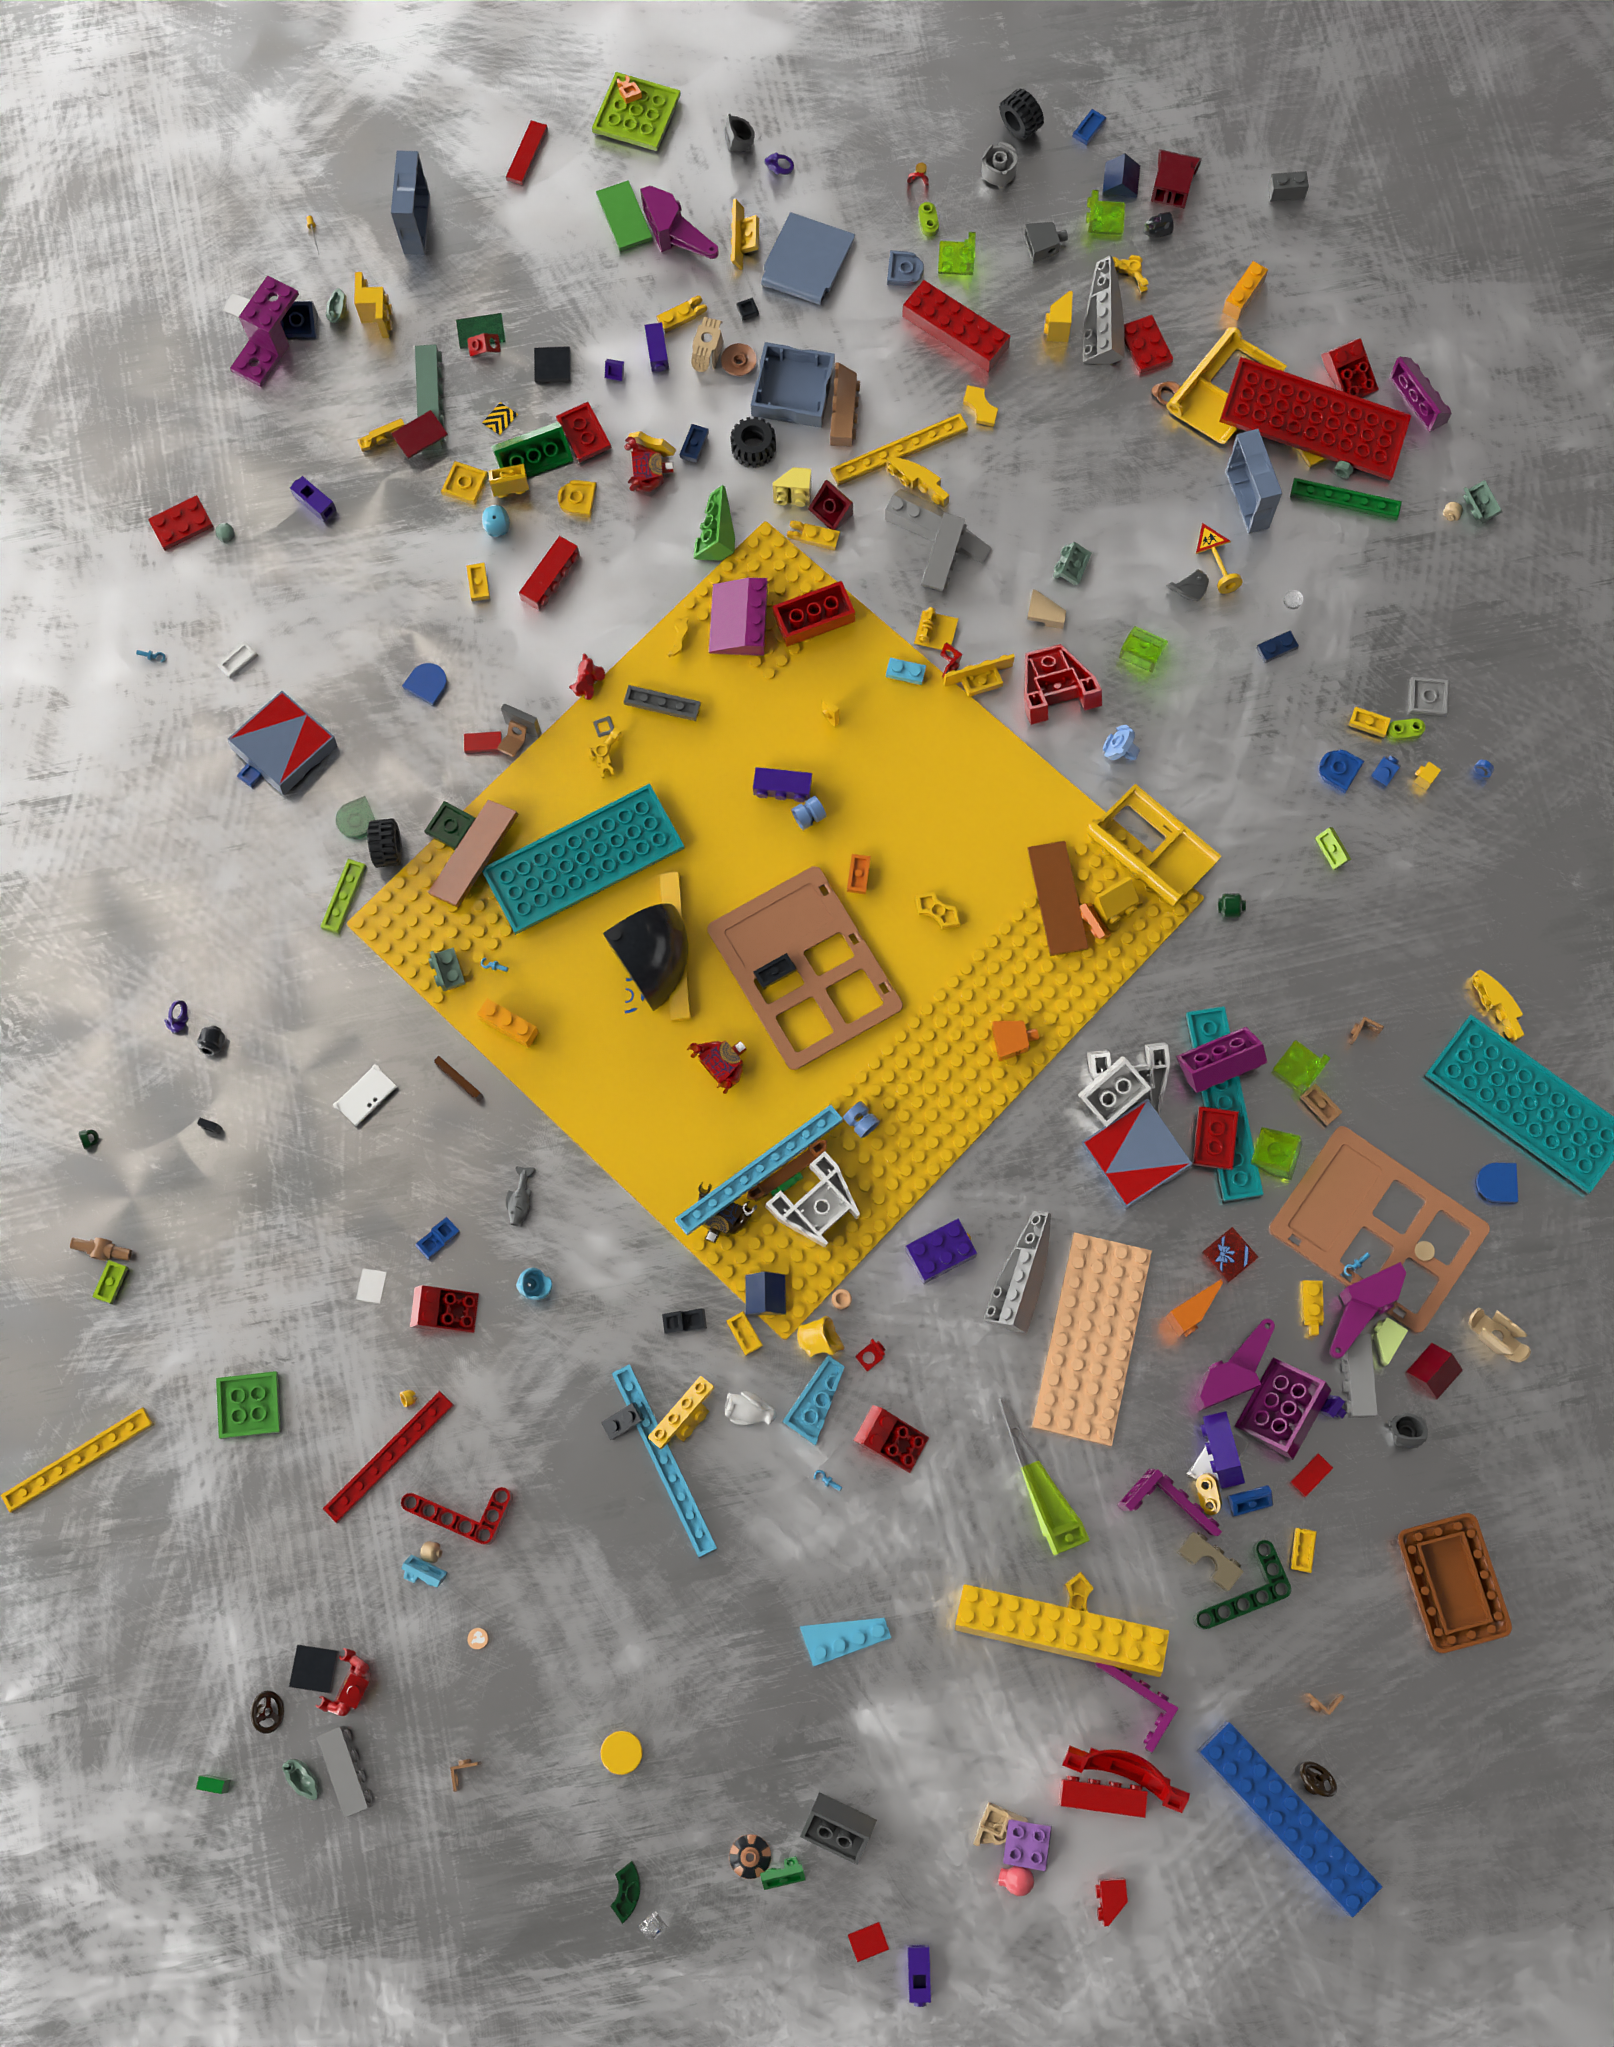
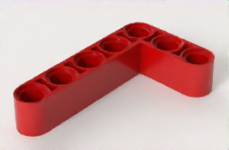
M503 1487L495 1489L480 1522L414 1493L405 1494L401 1499V1506L404 1510L477 1543L490 1545L496 1539L510 1508L513 1494ZM506 1492L507 1500L500 1503L498 1501L499 1493ZM414 1497L416 1505L413 1508H409L407 1502L410 1498ZM432 1505L435 1512L432 1516L428 1517L425 1511L428 1506ZM492 1511L499 1513V1517L495 1522H491L489 1519ZM451 1513L453 1521L451 1524L446 1525L444 1517ZM469 1521L472 1528L468 1533H464L462 1526L465 1522ZM484 1530H489L490 1538L487 1541H482L480 1537Z

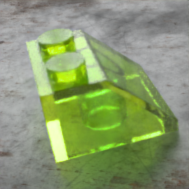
M1134 626L1121 648L1119 658L1153 673L1168 641Z
M1262 1127L1251 1164L1272 1176L1292 1180L1302 1148L1301 1137Z

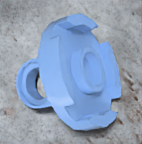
M1121 725L1116 728L1118 731L1114 735L1110 734L1103 746L1104 755L1110 760H1117L1122 756L1130 760H1136L1140 749L1133 744L1135 732L1128 725Z

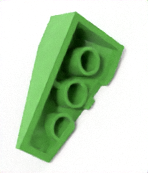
M722 485L710 493L705 509L707 516L704 523L700 525L699 529L702 532L700 538H696L693 558L696 560H723L731 556L735 551V534L726 488Z

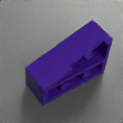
M1227 1412L1203 1416L1204 1424L1200 1426L1203 1437L1208 1436L1209 1442L1205 1443L1208 1455H1213L1214 1460L1210 1461L1212 1472L1218 1474L1221 1489L1244 1484V1475Z

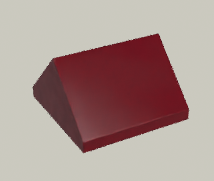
M825 480L808 510L829 529L837 530L853 516V502L831 482Z
M1431 1343L1408 1368L1406 1373L1437 1400L1463 1369L1452 1353Z

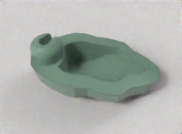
M340 288L334 290L327 302L326 317L332 323L340 322L347 311V296Z
M290 1759L285 1762L282 1770L285 1773L288 1784L292 1786L298 1795L310 1800H316L320 1791L317 1779L310 1772L309 1767L298 1759Z

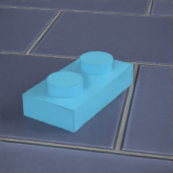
M890 658L886 677L922 685L926 665Z

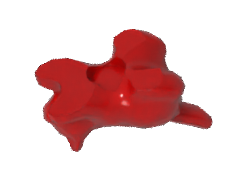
M585 653L582 654V661L578 665L577 680L569 688L573 690L576 696L585 695L586 700H591L594 695L593 685L595 681H602L605 678L604 668L595 666L591 658H588Z

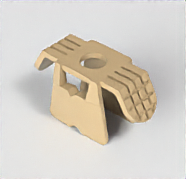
M704 317L702 324L698 326L697 334L693 340L691 360L692 367L696 371L704 372L708 369L711 353L712 369L715 370L724 343L721 330L719 329L723 321ZM704 334H710L712 340L710 342H703Z
M1481 1308L1475 1309L1469 1319L1470 1328L1479 1335V1340L1496 1354L1504 1355L1509 1360L1517 1363L1525 1361L1530 1356L1531 1349L1515 1339L1516 1337H1527V1334L1501 1312L1497 1311L1493 1319L1489 1318ZM1494 1330L1500 1331L1503 1335L1502 1341L1491 1332Z

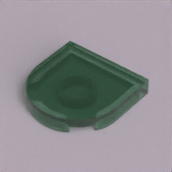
M366 796L346 803L338 810L336 815V825L341 834L353 839L367 836L368 824L371 820H375Z

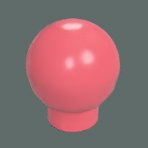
M1013 1866L1010 1869L1002 1868L999 1874V1886L1006 1887L1011 1894L1016 1896H1025L1033 1889L1034 1876L1028 1868Z

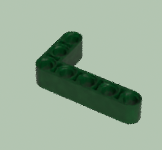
M1258 1541L1253 1546L1254 1557L1266 1584L1198 1611L1193 1619L1196 1627L1199 1629H1210L1285 1599L1291 1594V1585L1274 1545L1270 1541ZM1261 1544L1266 1545L1268 1548L1266 1556L1259 1552ZM1269 1564L1275 1565L1277 1569L1275 1575L1268 1573L1267 1567ZM1279 1583L1285 1588L1283 1595H1279L1276 1592V1586ZM1259 1591L1264 1592L1266 1595V1600L1263 1603L1257 1600L1256 1596ZM1239 1599H1244L1247 1602V1608L1244 1611L1238 1608L1237 1603ZM1221 1606L1226 1607L1228 1610L1226 1618L1220 1617L1218 1613ZM1202 1614H1206L1209 1617V1623L1206 1626H1203L1199 1621V1617Z

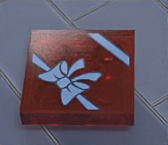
M1233 1227L1202 1252L1227 1283L1259 1258Z

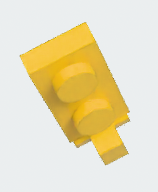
M401 418L370 431L369 435L357 439L362 452L371 450L374 445L384 444L388 439L393 438L391 433L405 425Z
M1302 1280V1321H1304V1325L1308 1326L1309 1336L1319 1335V1326H1323L1324 1321L1323 1281Z

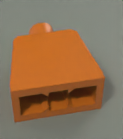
M1024 1021L992 1022L991 1027L999 1062L1028 1052L1029 1042L1039 1040L1037 1028L1026 1030Z

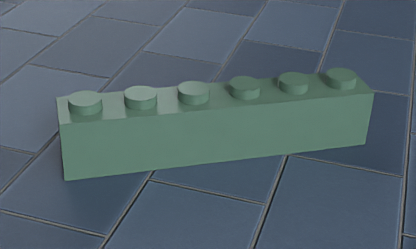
M436 344L415 346L417 418L431 410L441 425L445 426L444 415H441V410H444V401L441 399V394H444L443 383H440V378H443V370L440 367L442 352L438 351ZM445 437L423 451L443 449L442 442H445Z

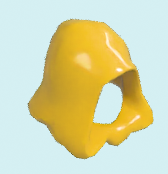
M828 1316L798 1327V1344L810 1357L818 1353L834 1355L837 1351L844 1350L845 1348L839 1335L836 1333L833 1320Z

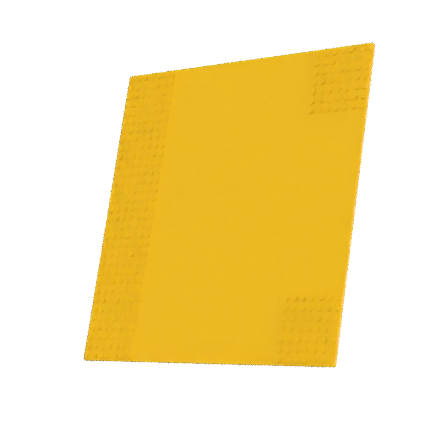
M765 521L735 549L731 556L726 557L605 674V678L602 681H597L593 685L594 695L591 700H586L585 695L578 699L463 810L476 818L489 799L515 810L519 814L487 863L489 865L650 783L685 849L515 935L483 873L480 874L459 908L439 900L428 893L455 851L438 840L433 839L348 920L347 926L745 1304V1275L759 1272L785 1274L786 1315L758 1316L783 1340H787L1202 903L1204 897L1195 888H1192L1174 907L1171 906L1087 834V825L1093 819L1095 821L1100 819L1106 812L976 700L968 697L967 693L957 684L944 687L943 672L849 591L846 590L855 610V622L786 647L773 616V606L834 584L837 581L771 524ZM744 578H767L768 597L764 656L709 654L713 584ZM680 617L682 620L688 617V632L682 641V650L677 655L668 657L667 654L670 653V650L674 649V639L677 635L675 620ZM895 658L926 665L922 685L887 678L886 671L889 659ZM628 685L700 701L701 706L697 720H688L624 705ZM825 696H828L839 707V724L835 727L822 715V699ZM610 716L613 727L621 730L623 736L610 747L609 755L612 765L609 766L613 768L614 776L607 770L604 772L605 779H602L599 773L601 767L597 766V758L594 756L595 761H591L588 749L589 747L594 748L602 741L605 742L609 738L610 734L598 737L593 722ZM608 721L597 724L600 733L611 730ZM755 767L812 773L810 798L813 796L818 798L827 817L819 822L813 821L812 826L802 830L796 822L791 809L799 804L805 805V802H797L794 799L787 798L786 800H778L775 797L759 798L753 795ZM1114 819L1105 826L1107 831L1140 859L1145 860L1152 853ZM1065 841L1079 907L1084 903H1092L1093 905L1097 894L1128 876L1132 880L1139 903L1137 910L1129 915L1126 913L1121 916L1118 922L1105 925L1111 933V936L1107 939L1096 938L1091 932L1092 927L1089 922L1082 918L1088 950L1050 956L1027 848ZM852 854L871 856L866 894L847 892ZM816 866L823 872L829 885L886 975L889 983L902 1001V1009L899 1013L797 1070H791L786 1065L710 937L707 927L714 920L810 867ZM679 872L683 923L688 941L686 965L691 1019L671 1021L669 998L655 1011L651 1009L645 998L643 1001L641 1000V992L632 980L626 981V978H630V976L603 935L605 931L632 914L650 906L662 904L660 874ZM825 886L819 888L823 896L829 894ZM934 892L941 903L947 906H957L960 926L941 930L939 923L934 918L927 915H919L915 895ZM840 933L804 952V956L817 976H821L854 957L852 950ZM854 934L849 936L853 945L859 943ZM454 948L466 984L443 991L441 986L437 987L434 976L437 973L435 969H431L428 959L431 958V951L438 953ZM486 958L483 963L484 966H487L489 962L498 961L499 965L509 969L507 972L499 969L495 971L491 967L485 969L481 966V960ZM796 969V972L764 990L757 979L754 980V984L765 1002L771 1004L803 986L804 981ZM859 970L826 989L827 994L846 1024L854 1022L883 1005L882 999L864 970ZM884 983L879 986L883 994L889 992ZM626 988L631 989V990L633 991V993H634V997H633L632 1001H630V1002H628V1003H625V1001L630 1000L631 997H632V994H631V992H630L629 990H626ZM487 998L537 1027L539 1034L529 1049L480 1021L477 1013ZM809 998L776 1017L778 1024L795 1052H800L833 1033L832 1027L814 998ZM632 1008H637V1009H636L635 1011H633V1012L625 1013L626 1010H630V1009H632ZM1024 1021L1026 1030L1037 1028L1039 1040L1029 1042L1028 1052L999 1062L991 1027L992 1022ZM726 1041L732 1048L741 1041L747 1050L739 1056L743 1061L741 1078L736 1085L729 1088L727 1094L723 1093L724 1087L717 1088V1081L700 1063L698 1059L700 1054L691 1058L690 1055L694 1051H687L690 1044ZM862 1101L869 1109L868 1113H873L880 1121L871 1133L864 1138H860L854 1131L855 1127L849 1126L843 1119V1122L818 1139L822 1141L827 1140L826 1153L839 1166L843 1179L860 1213L859 1218L856 1219L848 1211L822 1235L828 1242L826 1247L817 1244L780 1223L766 1208V1203L773 1198L771 1193L757 1202L747 1199L748 1192L735 1200L734 1203L741 1206L750 1201L748 1207L752 1209L757 1205V1209L751 1214V1218L744 1229L736 1234H730L729 1237L720 1234L716 1244L705 1240L709 1229L703 1227V1225L687 1236L675 1222L677 1216L698 1202L700 1194L698 1188L702 1182V1187L705 1190H708V1186L711 1184L710 1192H712L829 1105H832L843 1118L849 1109ZM862 1115L857 1121L859 1122L864 1116ZM807 1147L805 1150H803L801 1153H799V1154H798L797 1156H795L793 1159H791L790 1161H788L786 1164H784V1165H783L782 1167H780L778 1170H776L775 1172H773V1173H772L771 1175H769L767 1178H769V1177L772 1176L774 1173H776L777 1171H779L781 1168H783L784 1166H786L787 1164H789L791 1161H793L794 1159H796L798 1156H800L801 1154H803L804 1152H806V1151L809 1149V1147ZM810 1165L800 1171L803 1179L797 1181L795 1185L783 1192L793 1205L821 1181L809 1168Z

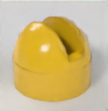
M413 1390L400 1392V1399L404 1407L411 1406L416 1402L417 1397H413L416 1394Z

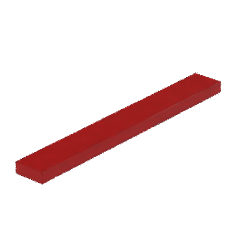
M439 1391L322 1509L336 1523H339L451 1410L454 1404Z

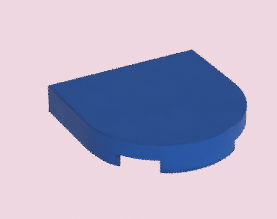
M424 663L417 666L411 672L402 687L434 706L446 689L447 679L445 672L440 666L433 663Z
M1341 749L1327 752L1320 761L1319 773L1326 783L1346 793L1363 765L1364 760Z
M1490 1163L1484 1166L1476 1177L1477 1190L1490 1202L1518 1203L1517 1163Z

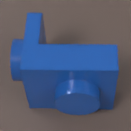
M1391 755L1389 757L1384 756L1371 776L1387 786L1401 767L1398 764L1399 760Z

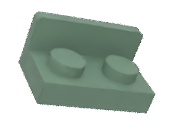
M1076 542L1065 545L1061 550L1060 554L1062 556L1054 567L1053 577L1055 579L1062 577L1076 586L1080 583L1092 553Z
M454 948L438 953L430 952L431 958L428 960L431 969L436 970L437 975L434 976L437 987L441 986L443 991H447L466 984Z

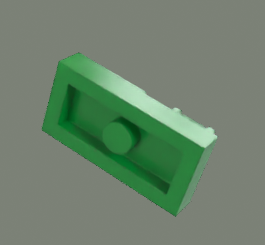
M796 1856L784 1859V1869L770 1868L760 1873L764 1890L806 1881L802 1864L799 1865Z

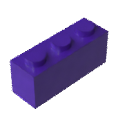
M755 767L753 795L759 798L775 797L778 800H786L787 798L794 799L797 802H805V800L810 799L812 773Z

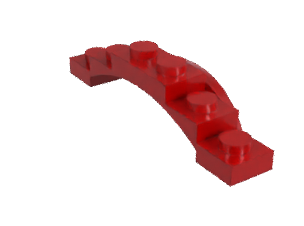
M1069 1746L1063 1759L1062 1766L1080 1773L1083 1770H1100L1130 1779L1145 1787L1162 1800V1806L1183 1813L1189 1801L1190 1793L1170 1786L1171 1779L1164 1777L1154 1765L1136 1754L1113 1749L1099 1751L1092 1747L1088 1753Z

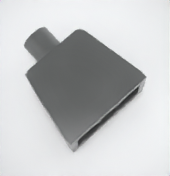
M1053 222L1025 224L1024 236L1033 263L1057 254L1060 242L1068 240L1067 231H1056Z

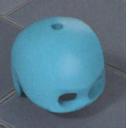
M492 505L484 510L482 523L488 535L499 537L509 531V516L502 506Z
M532 1267L521 1273L516 1287L524 1297L531 1300H540L550 1294L552 1281L540 1269Z

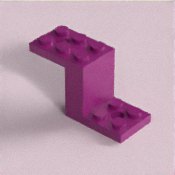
M267 275L239 315V320L249 341L231 365V372L262 387L290 346L280 321L298 297V290ZM272 296L278 297L276 301H269ZM259 361L257 366H251L252 362Z

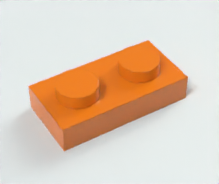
M852 854L847 892L866 894L871 856Z
M1084 903L1079 907L1082 911V918L1089 922L1092 927L1091 932L1096 938L1107 939L1111 936L1092 903Z

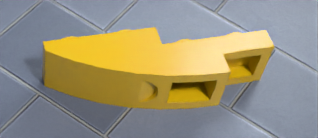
M888 457L886 459L887 471L899 478L905 487L913 490L918 486L922 493H927L935 504L941 505L943 508L949 504V494L941 488V478L932 471L909 460L896 457Z
M1482 970L1476 971L1472 976V983L1481 994L1482 1004L1487 1007L1488 1011L1496 1008L1497 1018L1502 1021L1506 1036L1511 1039L1512 1043L1519 1041L1524 1036L1518 1022L1523 1016L1519 1006L1497 980Z

